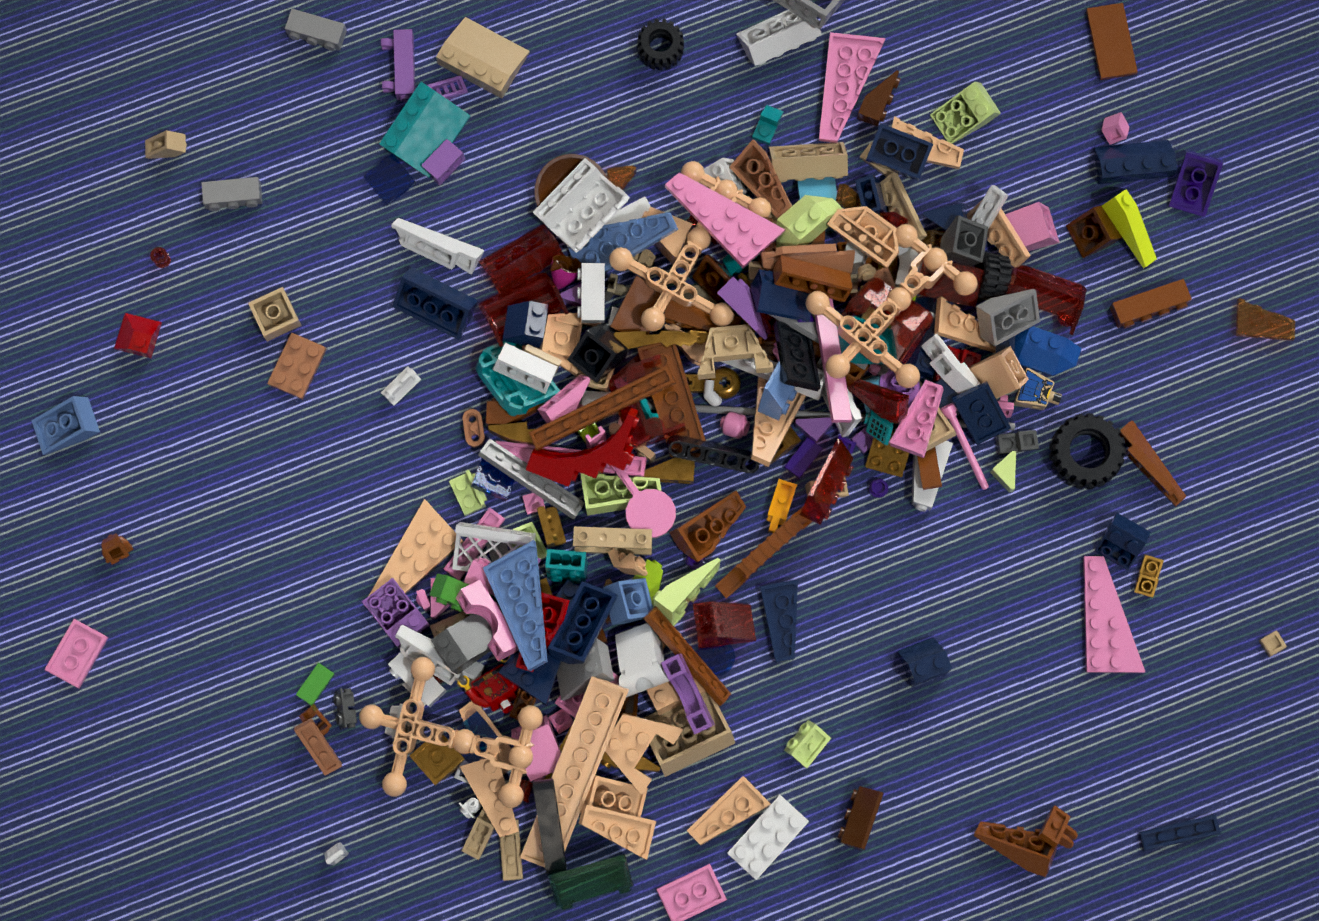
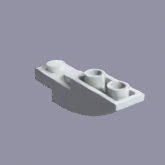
M935 334L921 346L932 360L930 365L958 394L980 384L964 362L960 364L938 334Z

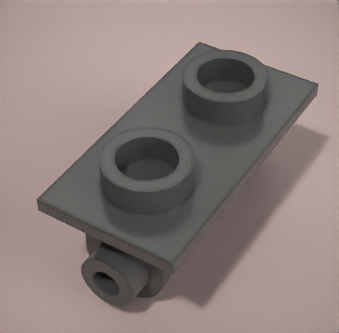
M341 688L335 691L333 696L334 705L337 706L338 712L336 714V723L339 725L340 730L346 728L347 725L348 728H355L357 723L356 710H348V707L355 706L354 693L351 692V688L343 690Z

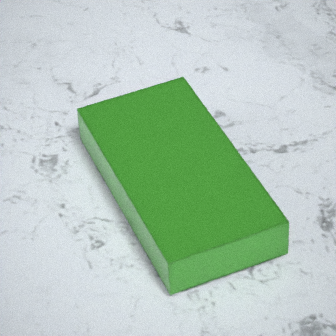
M318 663L296 695L312 706L335 674Z

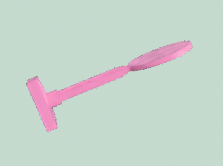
M602 426L598 427L599 434L592 437V439L589 434L585 436L587 449L606 440V432ZM611 466L633 496L626 508V520L630 529H652V538H658L666 534L673 527L676 519V508L672 499L664 492L656 489L639 491L624 470Z

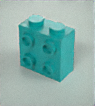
M547 549L545 569L548 579L553 582L570 580L575 584H580L581 581L586 582L588 568L586 552Z

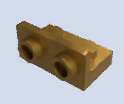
M544 506L538 507L537 511L547 547L551 548L565 544L566 539L557 508L550 507L545 509Z

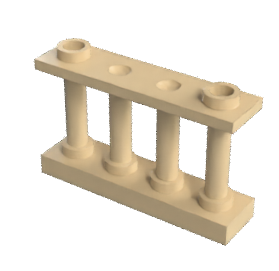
M574 527V551L608 554L614 548L620 553L624 552L626 555L632 553L634 555L652 556V529Z

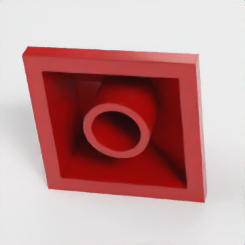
M125 313L114 349L152 358L162 322Z

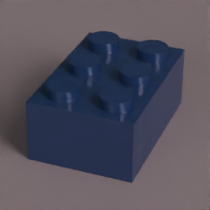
M880 123L866 161L919 181L933 143Z

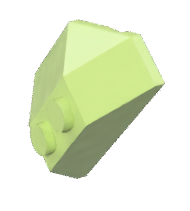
M803 196L777 219V225L785 229V232L776 239V248L781 246L808 245L829 227L827 223L836 211L842 207L833 198Z

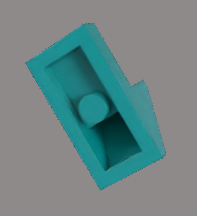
M766 105L760 115V120L752 139L770 145L784 111Z

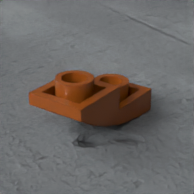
M934 447L926 451L924 458L917 456L923 490L942 487L937 453Z

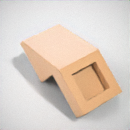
M614 548L608 552L613 567L621 572L639 576H646L648 574L645 567L646 562L642 557H637L632 553L626 555L624 552L620 553Z

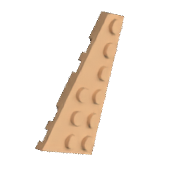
M758 377L751 459L769 467L806 395L797 392L793 402L789 401L788 403L790 406L786 415L782 414L778 421L758 412L763 390L768 380Z

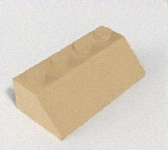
M844 142L769 147L770 161L780 182H786L790 179L804 181L806 178L822 180L825 177L839 179L843 178V176H848V154Z

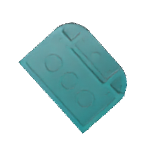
M502 341L487 347L480 355L475 368L481 380L500 406L510 416L526 414L528 409L548 401L560 391L553 380L546 394L493 370L505 343L515 346L522 350L523 345Z

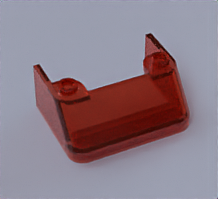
M1023 264L1013 268L1006 295L1035 289L1038 309L1057 315L1059 323L1062 326L1070 327L1069 334L1073 335L1084 308L1087 289L1079 283Z
M539 273L482 301L478 305L500 347L504 346L501 340L503 339L507 307L509 305L533 301L548 304L547 314H557L561 310L565 315L569 314L558 288L547 273Z
M876 277L868 280L850 300L842 316H852L853 313L861 315L869 307L876 310L886 301L887 295L894 287L881 278ZM911 300L910 306L904 311H900L898 316L895 315L893 320L895 324L901 327L896 339L905 348L898 359L902 364L907 363L933 322L931 312ZM883 311L884 314L891 315L890 311Z
M660 354L633 363L613 375L609 380L611 392L644 377L645 369L662 364ZM640 402L618 411L623 424L631 408L639 410L637 417L640 418L636 429L632 428L630 433L633 435L630 445L635 448H640L686 431L684 423L666 429L663 421L657 417L646 420Z

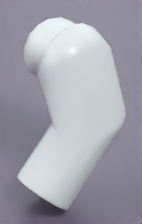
M705 380L704 398L711 406H719L722 403V399L714 391L715 381Z

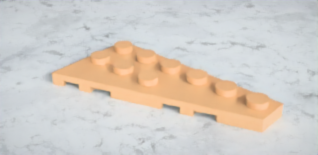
M425 499L369 596L391 578H394L406 594L455 550V531Z

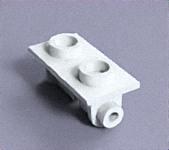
M407 366L381 394L395 406L421 378L416 375L412 368L410 369Z
M470 798L464 805L459 803L461 806L459 810L468 819L471 817L476 819L474 814L481 808L479 800Z

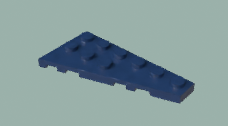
M567 580L556 596L570 600L569 608L579 586ZM547 648L548 662L534 669L533 672H529L516 667L520 653L518 649L516 653L510 656L499 671V674L547 706L562 661L552 658Z

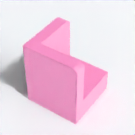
M1122 112L1106 117L1101 130L1110 145L1127 139L1129 125Z

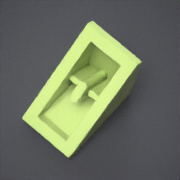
M1016 451L1009 453L990 472L1008 492L1015 490Z

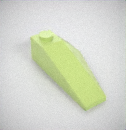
M720 559L712 560L670 583L662 591H657L653 597V607L657 606L669 622L675 626L685 615L688 603L690 601L695 602L700 588L704 589L718 572Z

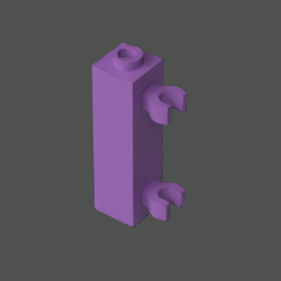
M412 29L393 30L394 39L382 38L381 47L382 50L394 49L395 82L382 81V89L384 93L395 91L397 100L407 102L415 91L414 34Z

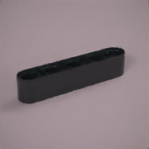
M672 435L667 439L666 445L669 453L676 458L745 473H755L760 466L759 462L756 461L751 465L745 464L746 461L751 459V451L679 435ZM675 443L681 444L678 449H672L671 447ZM694 447L699 448V450L696 453L690 452V450ZM713 451L718 452L714 457L708 456ZM729 456H736L733 461H727Z
M552 778L533 781L547 876L566 874L567 864L554 780Z

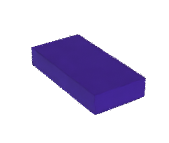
M807 437L784 468L800 479L823 448Z

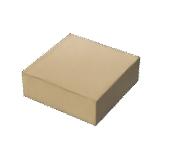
M1277 630L1259 640L1269 657L1287 647Z

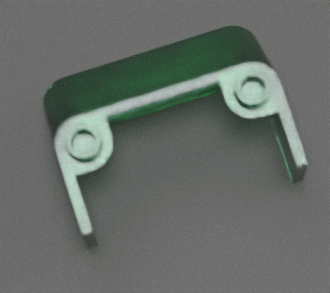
M625 854L548 876L556 907H561V910L572 908V903L610 892L619 891V894L630 892V888L634 887Z

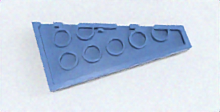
M666 212L626 222L603 225L594 237L577 253L570 247L568 249L572 258H577L582 263H605L606 274L614 269L609 263L610 253L614 249L620 247L627 248L634 257L674 233L678 228L671 213Z
M532 540L483 567L529 671L548 662L536 541Z

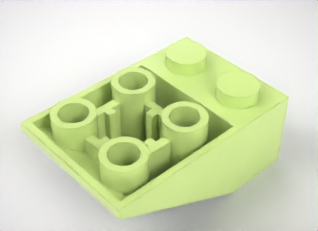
M973 82L931 113L930 116L947 142L954 144L1000 115L1001 112L982 83Z

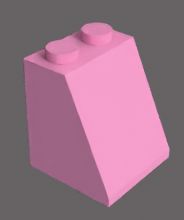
M1037 202L1005 214L1028 251L1060 243L1049 207Z
M548 715L543 716L541 725L533 730L531 742L534 746L530 748L533 753V761L530 766L525 768L530 782L533 780H543L546 777L545 775L553 773L562 752ZM521 726L511 730L512 738L519 739Z

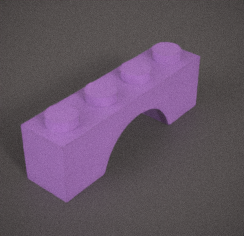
M677 654L661 662L669 681L680 697L686 718L694 735L714 726L715 723L682 654Z

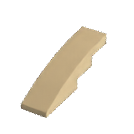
M483 808L462 849V852L478 860L495 830Z

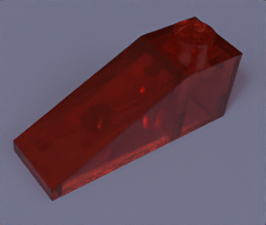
M860 379L849 386V391L878 416L891 423H899L908 414L909 395Z

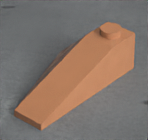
M752 140L729 168L757 198H765L770 203L771 212L778 219L792 205L767 153L755 140Z

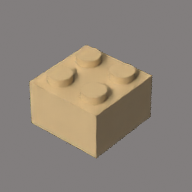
M283 287L248 303L267 342L302 326Z

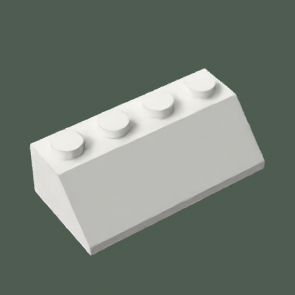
M786 10L736 35L748 59L757 66L766 63L769 59L783 55L786 51L796 49L801 44L814 41L822 34L820 29L793 12Z

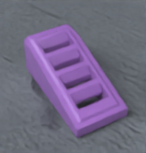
M461 75L427 85L440 95H442L440 88H442L445 93L442 96L448 100L468 92ZM455 82H457L458 87H459V89H460V90H458V91H457L456 88H455V85H454ZM447 85H450V88L452 90L451 93L449 92Z

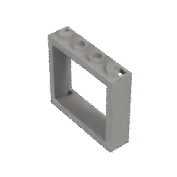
M810 0L773 1L818 29H821L845 0H832L826 9L821 8Z

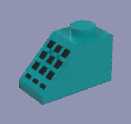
M871 407L870 413H866L863 424H866V432L884 445H888L891 437L894 412Z

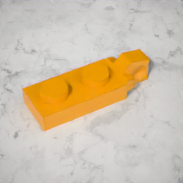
M782 479L778 480L767 514V521L771 522L768 532L774 533L778 525H783L786 522L797 484Z

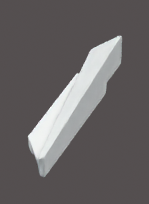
M400 218L396 219L391 225L400 236L399 242L401 246L451 270L457 265L469 274H472L484 253L483 249Z
M404 625L400 626L395 635L400 641V651L403 656L411 661L419 657L431 659L435 665L434 675L450 686L455 680H458L461 685H465L466 680L463 676L469 678V685L471 686L470 683L479 678L485 668L483 664L476 661L461 673H453L430 638Z

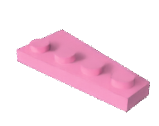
M925 380L890 439V446L924 458L944 391L942 385Z

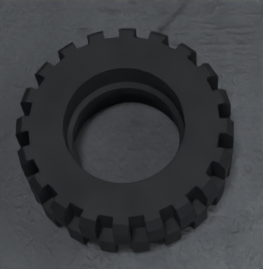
M1087 413L1086 416L1082 414L1076 415L1074 418L1066 420L1054 434L1049 447L1051 450L1049 459L1053 462L1051 466L1053 470H1057V476L1060 479L1064 478L1069 486L1073 484L1078 489L1086 487L1087 490L1094 487L1099 488L1109 482L1120 471L1125 461L1123 458L1126 455V448L1123 447L1125 440L1124 437H1120L1121 431L1119 428L1115 429L1112 426L1114 424L1112 421L1109 420L1107 422L1103 420L1104 416L1098 415L1094 417L1093 413ZM1079 435H1089L1096 438L1104 449L1105 457L1103 462L1095 468H1085L1078 465L1070 454V445L1073 439Z

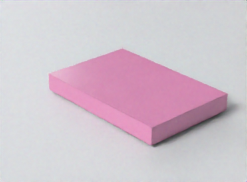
M73 619L44 670L80 689L109 637Z
M710 864L656 889L671 921H684L727 900Z

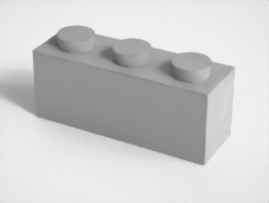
M291 9L285 26V31L289 38L293 40L302 39L314 46L317 44L323 45L324 48L331 51L341 49L347 32L344 23L296 9Z
M258 177L202 182L203 205L210 211H218L220 208L225 207L228 209H237L239 206L257 207L258 204H263L261 181Z

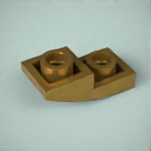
M1144 554L1134 592L1153 598L1164 560Z

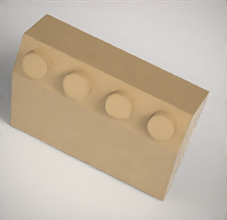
M465 17L444 42L436 59L438 65L503 98L530 51Z
M707 692L701 696L715 725L695 735L686 718L683 704L660 716L655 712L644 717L651 721L683 728L674 745L657 734L649 744L665 777L735 744L732 731L719 706Z

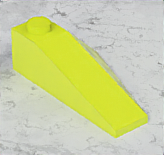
M1125 189L1103 204L1102 208L1144 269L1157 260L1138 206L1128 190Z

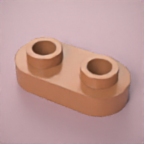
M469 409L463 415L465 439L470 447L478 448L485 441L482 416L479 411ZM471 417L476 418L474 423L469 422ZM477 435L479 439L478 441H473L472 437Z

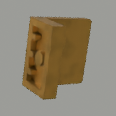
M892 430L890 439L892 438L896 430ZM873 437L865 467L902 477L909 453L890 446V443L884 445Z

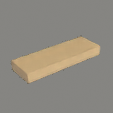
M516 820V823H517V826H518V830H519V820ZM520 832L501 837L503 881L523 879L522 859L520 858Z

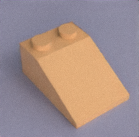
M692 675L700 694L706 693V690ZM670 681L646 690L658 716L682 705L680 697Z
M595 775L584 804L641 817L648 788H646L643 794H640L633 784Z

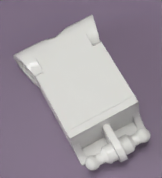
M648 623L634 626L630 630L615 635L621 672L619 686L629 689L626 697L669 682L661 665V662L664 661L662 642Z

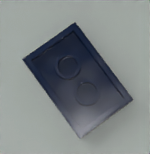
M987 381L952 398L976 445L1011 429Z

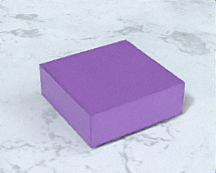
M865 427L851 438V441L856 442V447L864 454L871 448L873 436L866 432Z

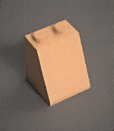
M650 206L649 211H645L642 218L665 212ZM672 215L678 230L655 243L654 246L674 265L680 252L686 245L687 235L692 229V223Z
M1011 346L969 367L980 384L988 382L996 399L1021 388L1029 380Z

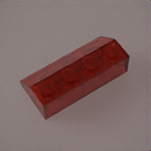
M542 224L483 258L479 263L494 288L500 294L510 290L512 286L524 282L531 275L541 272L551 264L553 256L564 254L556 238Z
M837 438L800 513L801 516L821 525L824 518L828 520L833 510L829 507L831 504H836L840 496L836 493L838 490H843L847 482L844 480V477H849L854 468L851 466L854 458L841 439Z

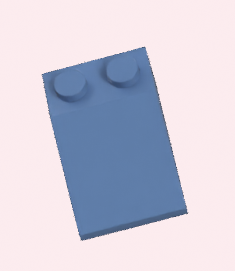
M72 396L31 420L43 455L85 441L100 432L88 397Z

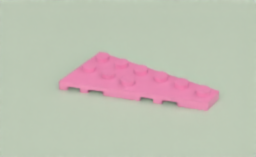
M830 32L819 141L838 142L886 38Z
M681 173L675 175L665 184V188L742 268L785 232V229Z
M1084 556L1086 673H1145L1104 556Z

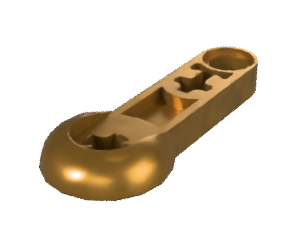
M726 367L715 370L716 378L698 380V374H685L689 383H692V385H689L691 393H704L705 380L715 381L714 391L722 399H728L738 393L741 385L739 375L731 368ZM723 379H726L727 382H730V385L727 384L726 388H723V385L719 384V382H722Z

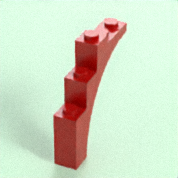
M631 408L620 428L607 440L594 447L573 452H558L546 449L536 450L534 448L526 470L569 487L572 481H576L579 472L596 479L599 473L603 474L607 464L625 470L627 465H631L634 454H631L634 447L630 446L633 435L630 433L632 428L636 429L640 418L637 417L639 410Z

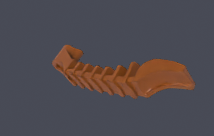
M816 500L807 502L800 510L790 516L791 518L784 522L780 528L776 529L771 536H768L762 544L760 543L754 551H751L746 558H743L742 562L737 564L715 587L726 599L751 577L752 573H756L757 569L765 565V562L769 558L771 559L774 553L780 551L783 545L788 544L792 537H796L800 530L803 531L819 518L823 512L822 505ZM811 505L813 507L818 506L817 514L814 512L809 514Z

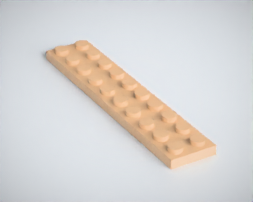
M591 676L551 777L555 785L564 850H566L629 691L627 688ZM536 815L520 858L545 868L538 817Z

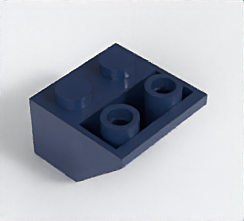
M1116 513L1099 541L1095 552L1122 568L1129 570L1147 543L1151 532L1121 514Z

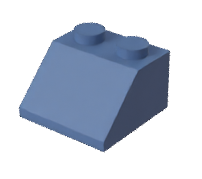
M780 361L764 387L758 412L778 421L782 414L786 415L790 406L788 404L789 401L793 402L797 394L795 386L784 384Z
M646 578L618 581L603 587L604 590L618 595L609 613L612 625L644 619L645 615L653 608Z

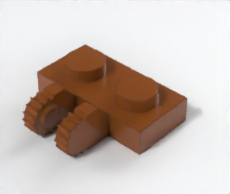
M1053 806L1038 837L1054 848L1060 844L1069 849L1073 847V840L1077 838L1078 833L1067 825L1071 816L1057 806Z

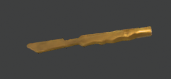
M690 330V333L661 331L660 334L646 335V331L615 332L614 336L627 349L660 342L667 348L673 344L680 347L682 345L692 346L695 343L702 345L707 341L709 333L706 331Z

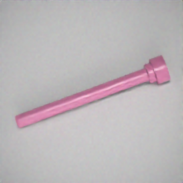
M950 403L940 410L949 419L982 490H985L989 485L956 417L957 408L954 403Z

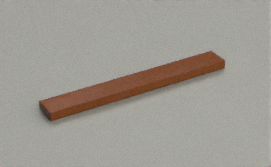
M664 366L529 432V435L536 450H540L676 384L669 366Z

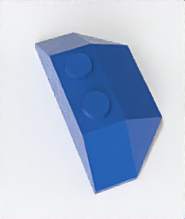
M1034 326L1015 335V355L1021 366L1050 376H1055L1076 367L1082 348L1068 338Z

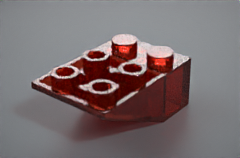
M715 601L693 604L698 649L756 641L751 605Z

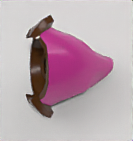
M566 255L553 256L550 271L554 290L566 287L577 278L578 268L582 269V262L579 259H573Z

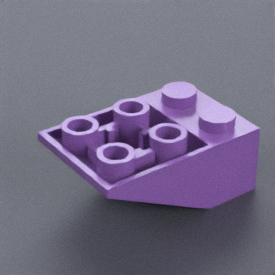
M391 578L362 601L399 649L401 644L395 635L401 625L420 634L430 627V624L394 578Z

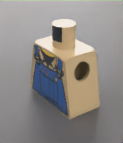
M1026 368L1025 373L1029 380L1018 389L1014 406L1044 410L1048 402L1059 405L1062 394L1052 391L1054 381L1030 368Z

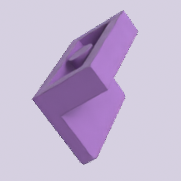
M446 139L422 164V167L433 176L434 181L438 185H441L465 160V156L461 150Z

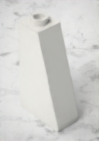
M945 441L935 447L941 479L953 445L949 441ZM913 454L912 505L916 506L915 509L919 511H930L938 488L923 490L918 458Z

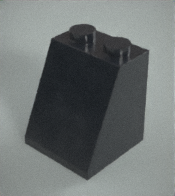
M604 322L586 330L567 360L594 382L598 383L625 359L631 349H627L614 336V333L617 331Z

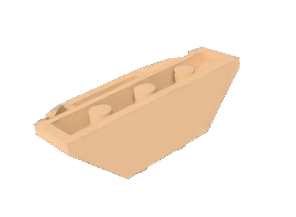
M867 206L838 209L827 223L844 240L886 268L889 267L899 254L898 239L895 233L897 228Z

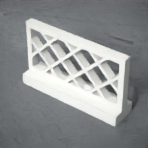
M459 522L456 525L455 531L456 541L452 569L468 572L473 559L467 550L473 546L481 553L479 557L483 556L484 559L490 561L486 555L490 550L494 549L502 558L514 551L518 546L525 545L532 540L535 541L536 533ZM461 536L468 537L473 544L464 549L460 543ZM482 539L487 540L492 546L485 552L477 544ZM501 542L506 543L511 549L504 555L496 547ZM463 553L471 562L467 566L458 565V557Z

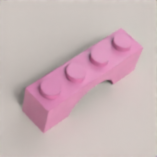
M478 580L462 588L456 596V600L466 614H477L488 621L492 628V639L487 646L497 661L516 653L518 646L506 619L500 611L497 602L489 595L486 586Z

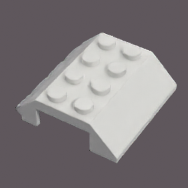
M584 158L533 213L557 237L577 253L621 209L630 197L619 187L611 183L592 163Z

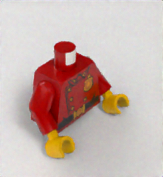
M503 664L470 683L471 686L467 676H463L466 680L465 685H461L457 680V685L465 689V693L475 705L483 708L489 707L492 711L501 708L504 713H508L514 708L511 701L516 698L515 691L518 687L499 674Z

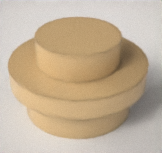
M871 264L862 265L857 270L858 278L864 281L872 279L876 274V269Z

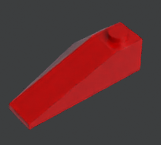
M541 592L547 649L565 619L570 600ZM519 653L516 667L529 671L521 653Z

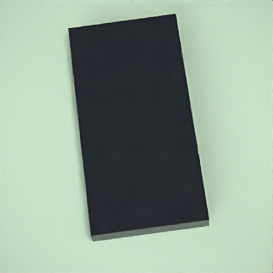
M776 320L773 327L784 384L818 392L821 385L812 339L794 330L785 322Z

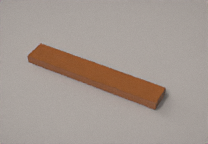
M654 606L645 615L644 620L675 655L682 654L690 673L718 706L724 704L731 695L730 691L657 606Z

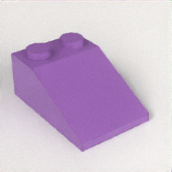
M732 277L717 294L765 340L767 334L759 312H756L751 288L741 278L737 281Z

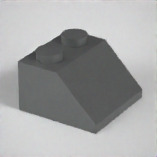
M958 215L942 236L940 249L944 250L948 259L968 267L981 264L984 258L988 227Z

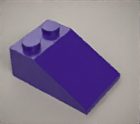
M1186 150L1169 207L1205 217L1223 166V160Z

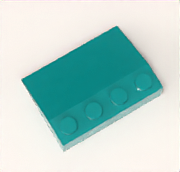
M420 82L379 144L430 178L431 174L422 167V164L446 139L453 144L471 115L423 82Z

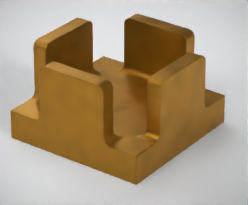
M442 734L443 740L448 742L449 740ZM424 742L410 755L411 759L435 786L448 778L465 760L454 748H449V745L440 746L429 742Z

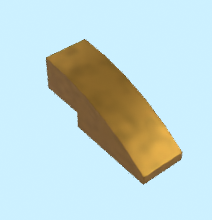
M527 422L488 426L491 434L503 440L534 445L529 432L535 429H528Z

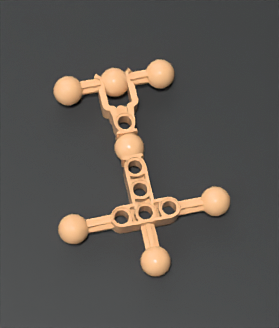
M687 162L682 167L681 174L761 217L770 216L771 205L765 198H749L743 194V189L738 190L732 180H720L719 176L713 178L705 174L704 168L699 162ZM697 223L696 227L689 231L686 245L683 247L669 273L658 267L648 268L633 260V255L627 248H616L610 253L609 263L615 270L625 271L628 269L646 279V284L650 288L661 293L654 307L646 309L641 316L643 327L649 331H657L664 326L665 315L663 313L671 299L685 307L694 305L710 314L712 322L717 326H726L733 321L734 311L727 303L714 304L697 294L695 287L685 282L697 262L698 255L711 242V235L700 223ZM690 251L694 253L695 256L693 258L686 257L685 253ZM681 267L686 272L684 274H678L676 272V269ZM652 274H656L659 276L660 279L658 281H652L650 279V276ZM667 284H674L676 289L669 290ZM691 293L693 298L688 300L684 298L683 294Z
M902 224L897 227L895 233L898 239V246L902 248L911 247L919 255L911 262L904 282H901L899 287L889 292L886 301L863 324L852 316L843 317L832 308L826 293L814 291L806 298L807 310L813 315H824L838 327L840 337L850 344L842 354H835L828 358L825 367L829 376L835 379L845 377L850 371L849 362L860 352L871 362H882L896 374V381L901 387L912 388L917 385L920 380V373L917 367L912 364H902L887 352V344L879 336L893 322L895 315L898 316L900 311H904L910 306L913 297L924 288H932L943 273L953 281L956 292L963 296L970 295L977 289L978 282L975 275L968 271H958L952 266L953 261H948L944 250L932 248L931 244L926 245L919 240L914 226ZM923 261L928 270L935 272L931 277L917 272V267ZM907 284H913L916 288H910ZM888 310L891 315H886L883 311ZM871 324H877L879 328H873ZM849 325L852 329L847 330L843 326ZM864 337L867 341L861 342L858 338ZM879 349L882 354H876L873 350Z
M419 657L411 664V674L414 677L410 698L403 703L399 718L384 714L380 707L369 704L361 710L359 720L365 728L376 729L381 725L396 729L393 742V750L396 755L392 771L382 781V788L387 795L397 797L404 793L407 782L403 772L407 755L414 750L416 740H421L440 746L449 745V748H454L461 754L475 753L490 760L492 766L511 770L509 782L500 789L499 799L508 808H515L522 803L524 793L520 787L522 774L527 773L525 768L530 766L533 761V753L530 749L534 746L531 742L533 730L537 729L543 721V715L537 707L528 705L520 710L518 722L522 729L519 739L508 736H500L496 739L480 738V735L475 736L468 729L454 730L447 726L422 720L424 703L421 699L425 682L430 680L435 673V665L431 659ZM412 702H414L417 706V710L415 713H413L410 710V704ZM407 721L412 724L410 732L405 729ZM426 726L431 730L429 737L425 736L423 732ZM444 731L448 732L450 736L448 742H445L442 738ZM402 741L407 743L406 751H403L400 747ZM482 741L487 744L485 752L479 748V744ZM502 743L515 745L509 752L510 763L499 760L498 753L501 751L500 745Z

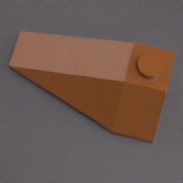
M734 491L669 533L682 552L695 562H699L715 550L717 544L724 538L726 532L744 511L746 505L738 492Z
M980 821L974 833L976 838L1017 865L1043 877L1047 876L1058 847L1057 845L1054 848L1038 837L1041 829H1035V832L1024 830V827L1017 826V829L1006 828L1004 824Z

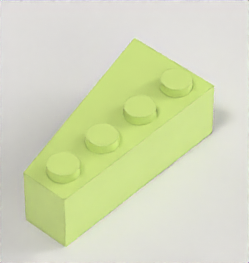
M580 473L587 516L625 510L627 508L629 500L633 496L618 475L605 476V474H599L595 479ZM629 477L639 491L645 489L662 491L660 478Z

